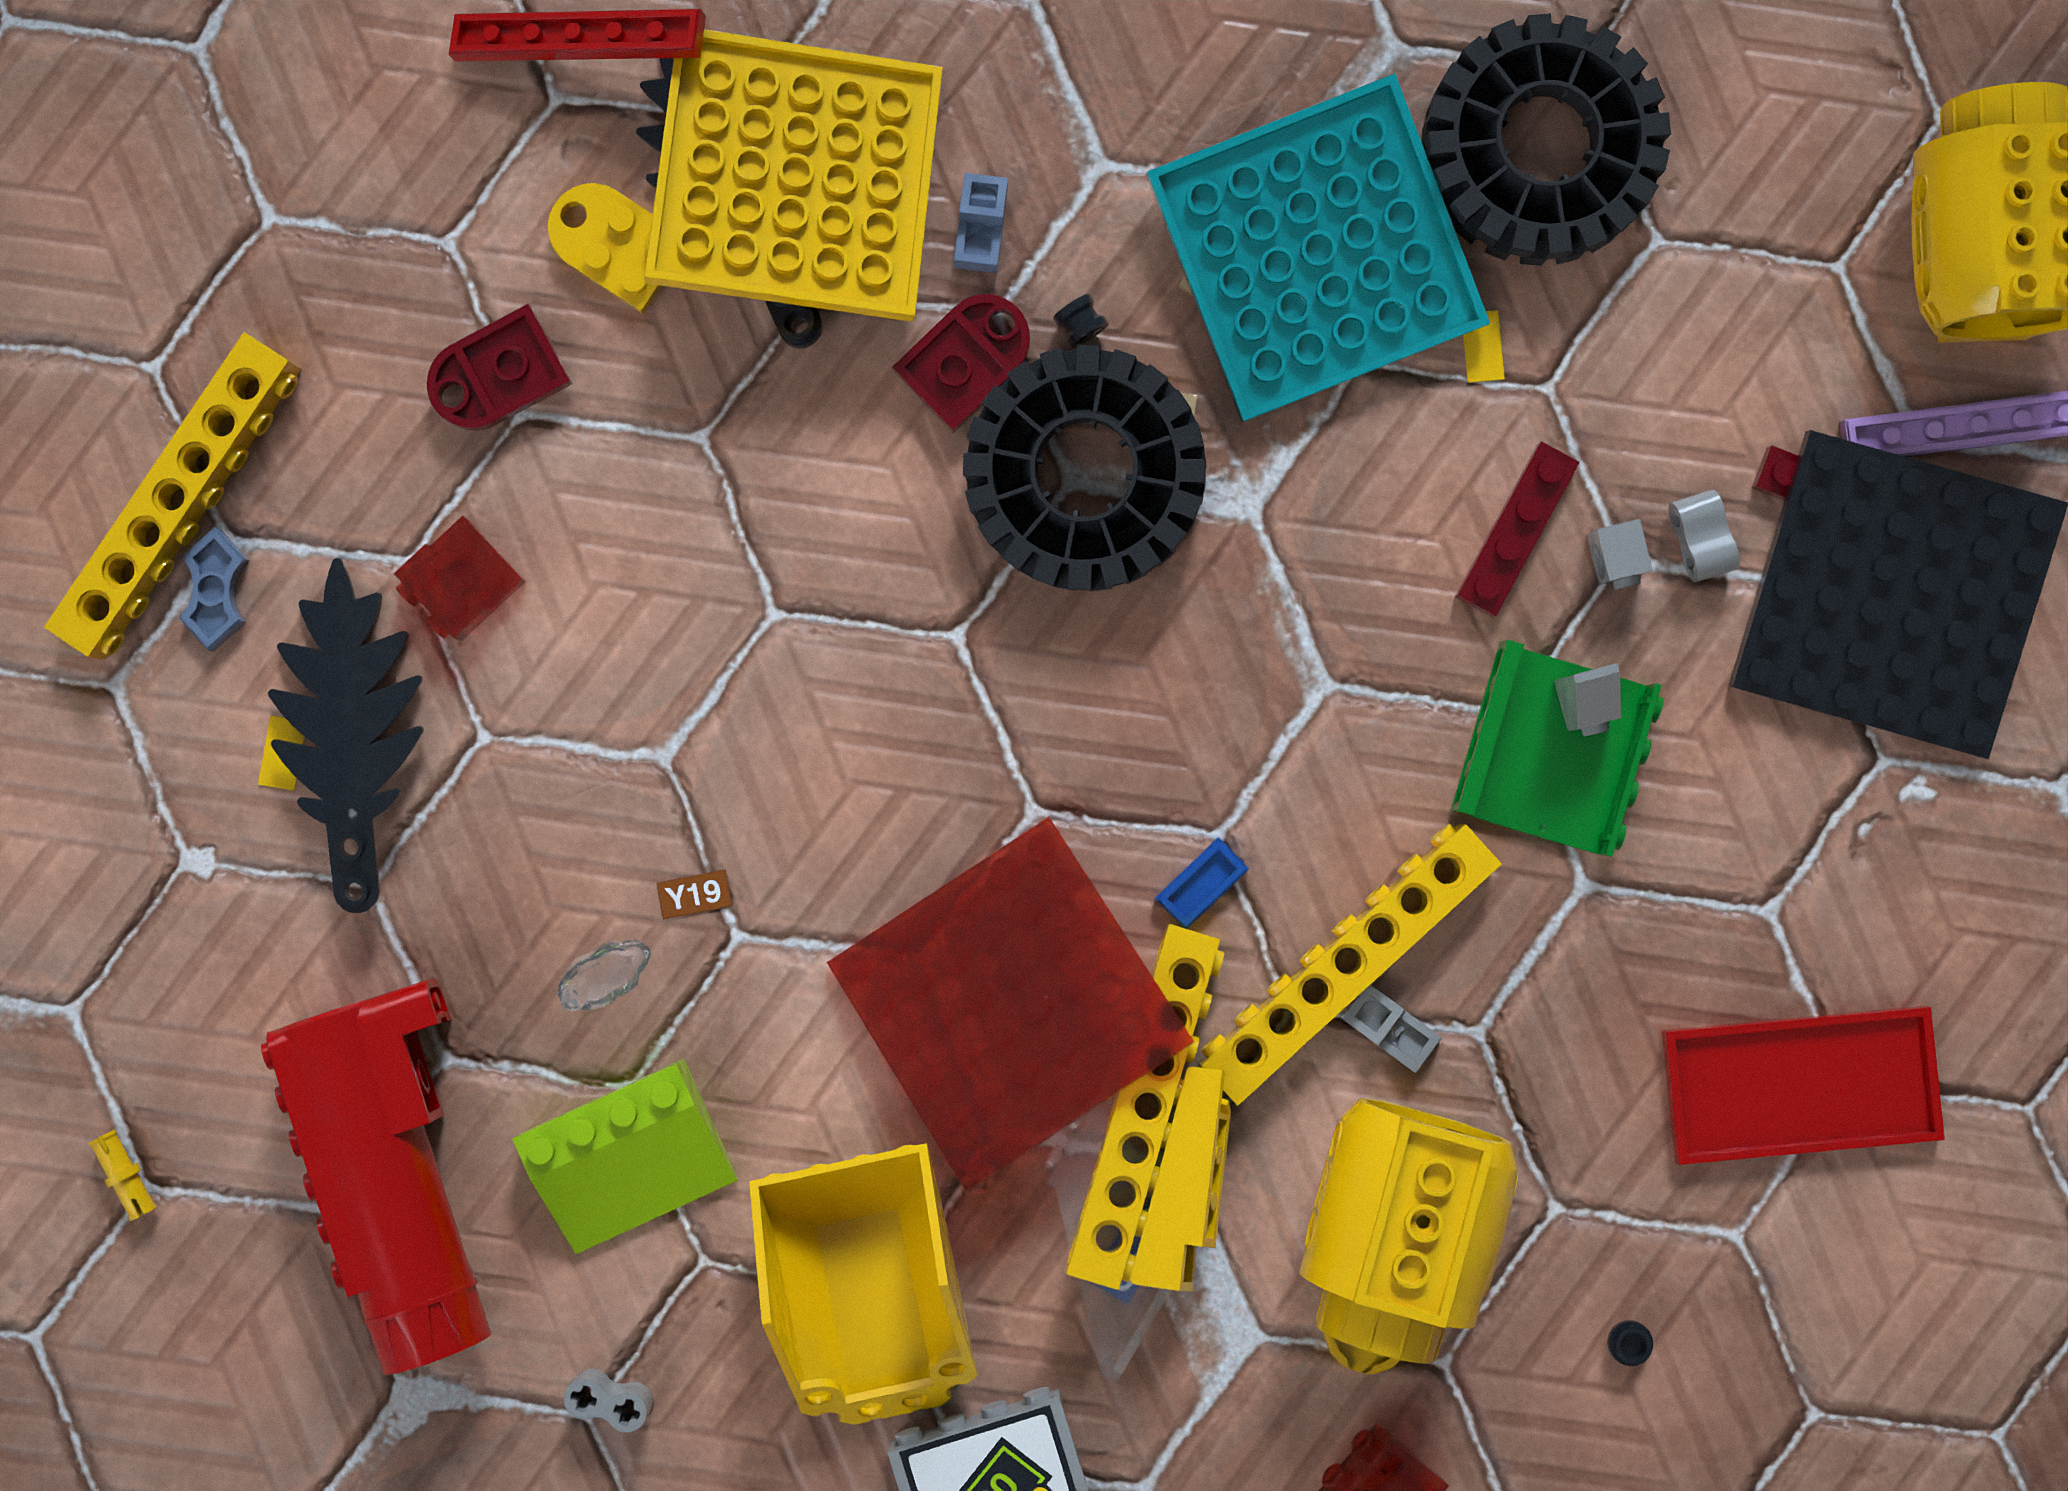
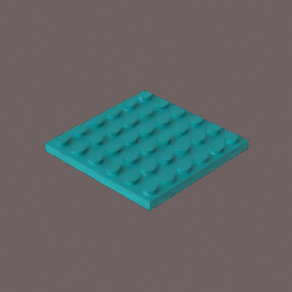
M1395 73L1149 170L1146 173L1241 422L1268 413L1490 324Z

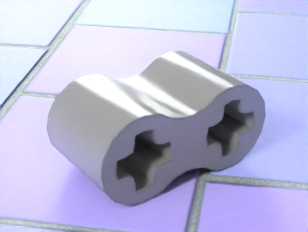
M1712 489L1669 503L1670 522L1680 544L1685 569L1693 582L1731 572L1740 567L1738 548L1728 528L1723 502L1715 490Z
M591 1368L583 1370L573 1379L564 1393L563 1400L566 1410L575 1418H602L609 1422L614 1429L624 1433H630L639 1429L649 1416L654 1404L652 1392L640 1382L616 1383L610 1380L604 1372ZM584 1386L592 1388L591 1396L594 1397L592 1401L584 1399L585 1392L582 1390ZM627 1399L635 1402L634 1409L636 1412L634 1415L626 1413L627 1405L625 1402Z

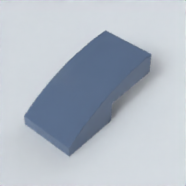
M971 173L964 174L954 268L997 273L1008 178Z

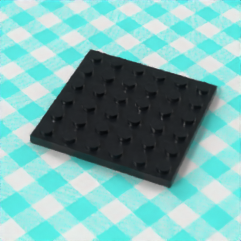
M1813 430L1805 431L1791 484L1788 487L1728 686L1969 755L1989 759L2067 511L2068 502Z

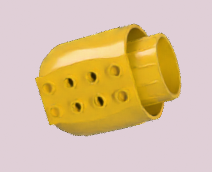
M2021 82L1981 88L1958 95L1945 102L1941 107V137L1920 146L1913 153L1914 182L1912 187L1911 234L1914 282L1919 311L1933 333L1938 336V343L2027 340L2035 335L2068 330V87L2050 82Z
M1359 1098L1340 1118L1335 1127L1306 1232L1305 1251L1299 1274L1303 1278L1323 1289L1316 1314L1317 1328L1327 1335L1357 1348L1402 1361L1422 1364L1433 1363L1437 1359L1446 1327L1459 1329L1474 1328L1482 1301L1489 1290L1517 1187L1518 1168L1511 1142L1463 1122L1384 1100Z

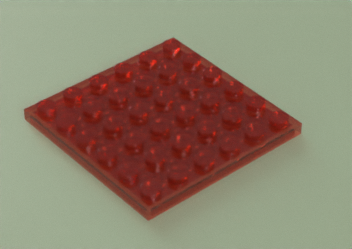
M1047 817L827 962L965 1191H969L1196 1043L1050 817Z

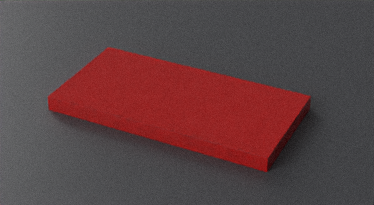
M1929 1006L1662 1030L1675 1163L1679 1165L1945 1140L1932 1011Z

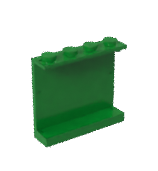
M1507 639L1499 642L1450 811L1600 856L1612 857L1614 849L1619 850L1622 847L1626 836L1627 826L1622 824L1626 808L1633 806L1638 795L1639 783L1634 780L1639 764L1644 765L1650 753L1651 740L1647 739L1651 722H1657L1663 708L1664 699L1659 696L1662 685L1657 683L1644 685L1620 677L1621 718L1608 721L1610 730L1583 737L1581 729L1567 730L1554 680L1593 669L1523 649L1525 644Z

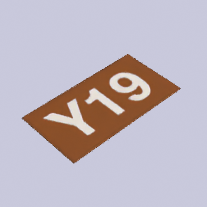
M726 869L656 883L663 920L732 906Z

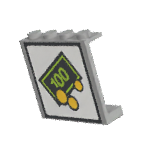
M1040 1387L1023 1395L1024 1400L1007 1405L1006 1400L995 1401L981 1407V1413L964 1418L962 1413L953 1414L939 1420L938 1427L921 1431L920 1427H912L895 1435L896 1440L890 1441L888 1456L899 1491H1089L1063 1409L1060 1389L1049 1391L1048 1387Z

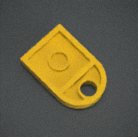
M597 183L575 186L558 198L549 215L548 234L554 250L567 265L643 315L662 288L661 285L645 283L652 213L617 190ZM580 206L586 209L587 217L581 226L571 228L564 224V215L569 208Z

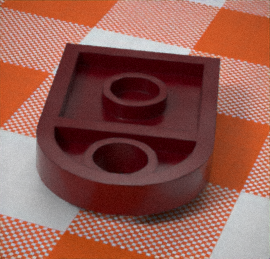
M979 294L968 297L958 303L892 366V370L954 433L983 405L982 401L994 385L1000 387L1009 378L1007 373L1026 360L1030 347V332L1027 321L1016 305L1001 296ZM1005 313L1011 316L1015 323L1013 330L1003 336L993 333L989 328V322L994 315Z
M529 304L446 347L433 360L427 376V392L436 412L452 425L473 431L491 428L573 384L533 308ZM453 384L461 385L465 394L461 404L456 407L445 406L442 399L444 390Z

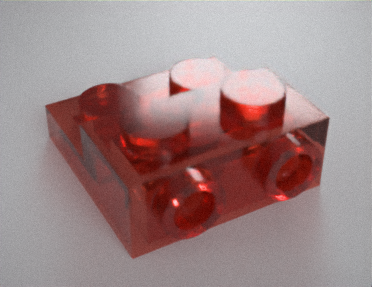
M463 515L431 545H423L393 573L401 582L396 587L400 595L412 606L415 607L420 602L431 615L426 619L429 626L443 639L451 635L454 639L463 641L526 582L472 522Z
M1376 1422L1370 1430L1363 1429L1355 1435L1351 1443L1352 1451L1341 1464L1335 1463L1326 1469L1322 1477L1323 1485L1318 1491H1446L1449 1485L1439 1474L1412 1454L1406 1445Z

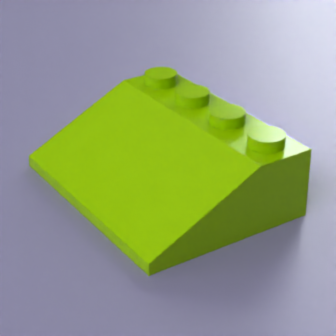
M685 1059L679 1060L554 1117L512 1138L532 1184L575 1254L738 1181L736 1172Z

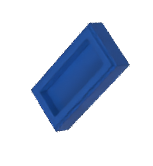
M1217 837L1155 899L1182 928L1188 929L1249 868Z

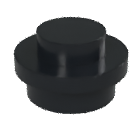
M1625 1320L1619 1322L1611 1329L1607 1339V1346L1610 1354L1616 1361L1626 1366H1637L1644 1363L1650 1357L1653 1350V1338L1650 1331L1643 1324L1634 1320Z

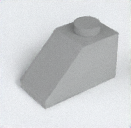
M1618 663L1554 680L1568 731L1581 729L1583 737L1610 730L1608 721L1621 718L1620 671Z

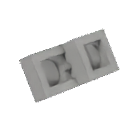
M1369 985L1358 996L1342 1018L1415 1074H1417L1442 1040V1037L1372 985Z

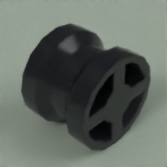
M1085 294L1073 300L1053 317L1057 326L1064 327L1067 331V341L1072 348L1088 342L1109 325L1106 318L1098 315L1094 310V300L1090 294Z

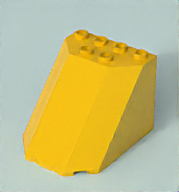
M927 1143L904 1145L892 1151L873 1155L862 1154L850 1160L831 1164H815L808 1169L784 1174L773 1173L764 1178L749 1181L762 1326L802 1414L817 1417L820 1414L833 1412L839 1415V1422L856 1425L870 1422V1420L884 1419L912 1413L920 1409L940 1407L951 1398L950 1389L958 1384H968L978 1376L935 1169Z

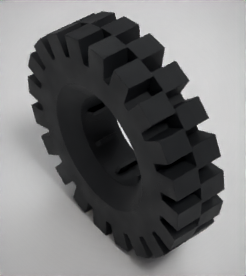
M1551 13L1528 15L1523 25L1516 26L1514 19L1493 27L1488 37L1482 39L1481 36H1478L1463 49L1458 60L1455 63L1452 62L1437 87L1427 109L1426 115H1428V118L1422 128L1421 142L1449 216L1453 215L1460 223L1455 231L1470 244L1477 238L1488 244L1485 253L1504 261L1512 254L1520 256V264L1542 266L1547 259H1555L1556 264L1578 260L1587 251L1594 253L1610 243L1638 217L1637 215L1649 204L1658 189L1657 179L1666 170L1670 150L1663 148L1665 140L1671 135L1669 112L1660 113L1658 105L1663 101L1665 95L1657 77L1646 81L1641 72L1648 63L1634 47L1626 54L1621 52L1616 47L1621 39V36L1603 25L1596 35L1586 31L1588 19L1566 14L1560 24H1555L1551 21ZM1543 96L1558 99V103L1562 104L1565 102L1574 108L1584 120L1582 126L1587 127L1590 137V150H1587L1582 160L1587 162L1584 169L1570 178L1565 174L1558 181L1553 182L1533 179L1534 175L1530 174L1527 176L1519 171L1509 160L1510 152L1509 150H1504L1501 136L1502 127L1505 128L1510 119L1505 113L1512 106L1522 100L1527 104L1533 97Z
M1077 345V350L1063 351L1062 348H1057L1041 353L1040 359L1030 364L1024 361L1008 372L1009 378L1000 387L994 385L982 401L984 408L979 417H974L966 437L970 440L968 452L963 453V476L966 478L968 489L965 491L970 512L975 515L979 524L978 528L989 545L995 548L1001 555V558L1032 579L1056 588L1072 591L1089 590L1092 592L1113 589L1112 587L1125 583L1128 585L1147 576L1149 571L1167 561L1176 552V548L1183 539L1187 538L1197 520L1196 516L1200 505H1202L1206 487L1207 468L1204 442L1198 422L1194 418L1190 405L1179 389L1176 390L1171 385L1168 377L1151 364L1147 366L1141 363L1132 354L1114 349V352L1104 351L1100 349V346ZM1081 422H1091L1090 426L1096 429L1098 423L1114 430L1123 438L1119 441L1122 448L1126 445L1129 446L1133 459V475L1126 474V480L1131 481L1124 497L1114 507L1111 503H1108V511L1090 517H1079L1080 512L1074 510L1073 516L1057 510L1047 500L1052 495L1049 491L1042 492L1038 479V464H1044L1045 462L1043 458H1040V455L1049 439L1056 433L1062 436L1064 433L1061 429Z

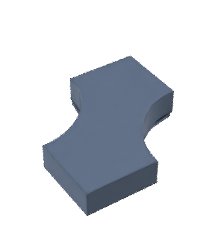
M214 527L182 556L190 569L193 589L190 602L179 618L205 648L212 652L246 623L236 604L235 587L241 570L249 561L218 527Z

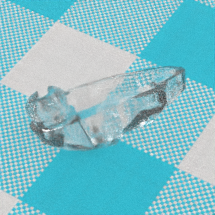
M637 939L621 942L607 940L589 954L578 956L565 969L560 978L557 993L563 1008L568 1011L599 1009L628 993L638 985L639 976L647 966L651 956L649 947Z

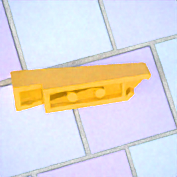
M1189 1067L1186 1070L1130 1281L1134 1285L1193 1292L1196 1246L1216 1248L1231 1116L1229 1100L1222 1098L1224 1070Z

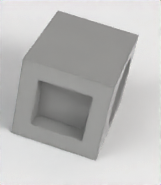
M1640 519L1599 528L1586 534L1599 585L1613 582L1615 590L1641 584L1640 575L1653 571Z

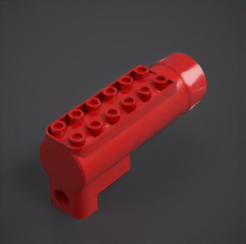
M435 978L267 1032V1042L261 1044L263 1060L269 1070H275L279 1086L275 1087L278 1106L282 1113L288 1112L293 1126V1130L289 1131L292 1150L297 1157L302 1156L307 1173L303 1175L306 1194L311 1201L316 1199L321 1217L317 1218L319 1235L323 1243H330L335 1258V1261L331 1262L333 1279L338 1288L344 1287L347 1297L358 1295L363 1314L362 1320L370 1332L383 1375L396 1374L430 1364L470 1348L491 1336L489 1324L476 1287L478 1281L474 1277L424 1126L444 1116V1112L418 1031L452 1020L442 989Z

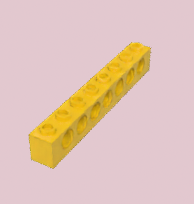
M243 332L43 628L87 657L105 660L107 656L117 652L124 642L125 634L123 632L132 619L140 617L148 607L150 602L148 595L157 582H162L169 576L175 564L173 559L182 545L189 544L198 533V522L205 511L213 508L221 499L224 493V487L222 486L230 474L237 472L245 464L249 456L247 449L255 437L262 435L270 427L274 418L272 412L280 400L288 398L298 384L297 375L301 368L246 332ZM253 380H258L259 391L257 395L246 400L245 388L247 384ZM229 416H233L235 422L233 430L228 435L222 436L220 433L222 421ZM207 452L210 459L209 465L203 472L197 473L195 468L196 460L201 454ZM182 489L185 496L184 502L178 509L173 510L171 497L174 492ZM157 525L160 533L159 539L153 546L149 547L146 542L147 532L151 527ZM132 562L134 576L128 583H124L121 577L122 569L127 563ZM106 599L109 603V613L103 620H100L97 616V606L102 600Z
M1447 824L1430 839L1433 847L1423 857L1420 858L1416 853L1404 862L1397 870L1401 875L1400 878L1389 888L1384 883L1377 887L1364 900L1368 907L1356 918L1351 913L1343 918L1332 929L1335 937L1323 948L1319 943L1310 948L1299 959L1303 966L1295 974L1289 977L1284 973L1267 988L1266 992L1270 996L1261 1005L1256 1007L1251 1003L1242 1010L1233 1020L1237 1027L1226 1037L1219 1033L1200 1050L1204 1057L1198 1062L1203 1068L1224 1070L1223 1091L1237 1106L1502 865L1466 824H1458L1454 828ZM1442 858L1449 859L1454 865V875L1446 883L1439 882L1434 875L1435 864ZM1409 888L1417 889L1422 897L1421 906L1412 913H1407L1401 905V897ZM1383 918L1389 925V934L1384 941L1374 943L1369 938L1368 927L1373 920ZM1344 948L1353 949L1357 956V963L1349 972H1340L1335 965L1337 953ZM1319 978L1324 984L1323 996L1316 1002L1305 1001L1302 996L1304 983L1309 979ZM1280 1008L1288 1009L1292 1016L1289 1028L1282 1032L1272 1031L1269 1026V1017L1272 1012ZM1244 1039L1256 1040L1259 1044L1257 1057L1249 1062L1237 1059V1045Z
M1172 924L1165 926L1064 1269L1067 1275L1119 1290L1122 1280L1130 1281L1136 1256L1129 1253L1134 1236L1140 1238L1142 1236L1148 1211L1142 1210L1147 1192L1152 1194L1154 1192L1160 1167L1155 1166L1160 1148L1164 1150L1166 1148L1172 1126L1168 1119L1172 1105L1177 1106L1184 1081L1180 1077L1185 1061L1193 1063L1200 1038L1193 1036L1197 1019L1205 1020L1210 1007L1212 994L1205 993L1210 976L1217 977L1224 958V952L1218 950L1221 939ZM1185 964L1194 970L1196 981L1191 989H1181L1174 983L1173 972L1178 965ZM1167 1007L1177 1008L1183 1015V1026L1176 1033L1166 1031L1160 1023L1161 1013ZM1155 1050L1165 1051L1171 1059L1170 1070L1163 1076L1154 1075L1148 1068V1057ZM1150 1093L1156 1097L1159 1108L1154 1117L1145 1120L1137 1115L1135 1101L1141 1094ZM1130 1137L1141 1138L1146 1146L1145 1156L1136 1163L1126 1161L1122 1155V1146ZM1117 1181H1127L1133 1188V1198L1125 1206H1115L1109 1199V1190ZM1105 1225L1116 1226L1121 1234L1119 1244L1111 1250H1103L1096 1243L1097 1232Z

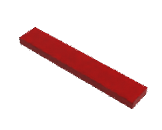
M701 9L455 14L448 55L455 62L700 58L706 16Z

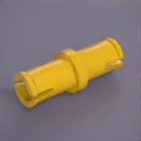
M114 1129L88 1144L92 1147L108 1177L104 1180L107 1187L113 1186L129 1216V1220L133 1221L142 1214L144 1215L157 1208V1205L151 1199L138 1175L141 1168L138 1163L132 1164L116 1134L117 1131Z

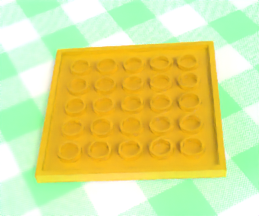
M704 29L701 57L674 58L645 269V283L913 322L916 311L943 67Z

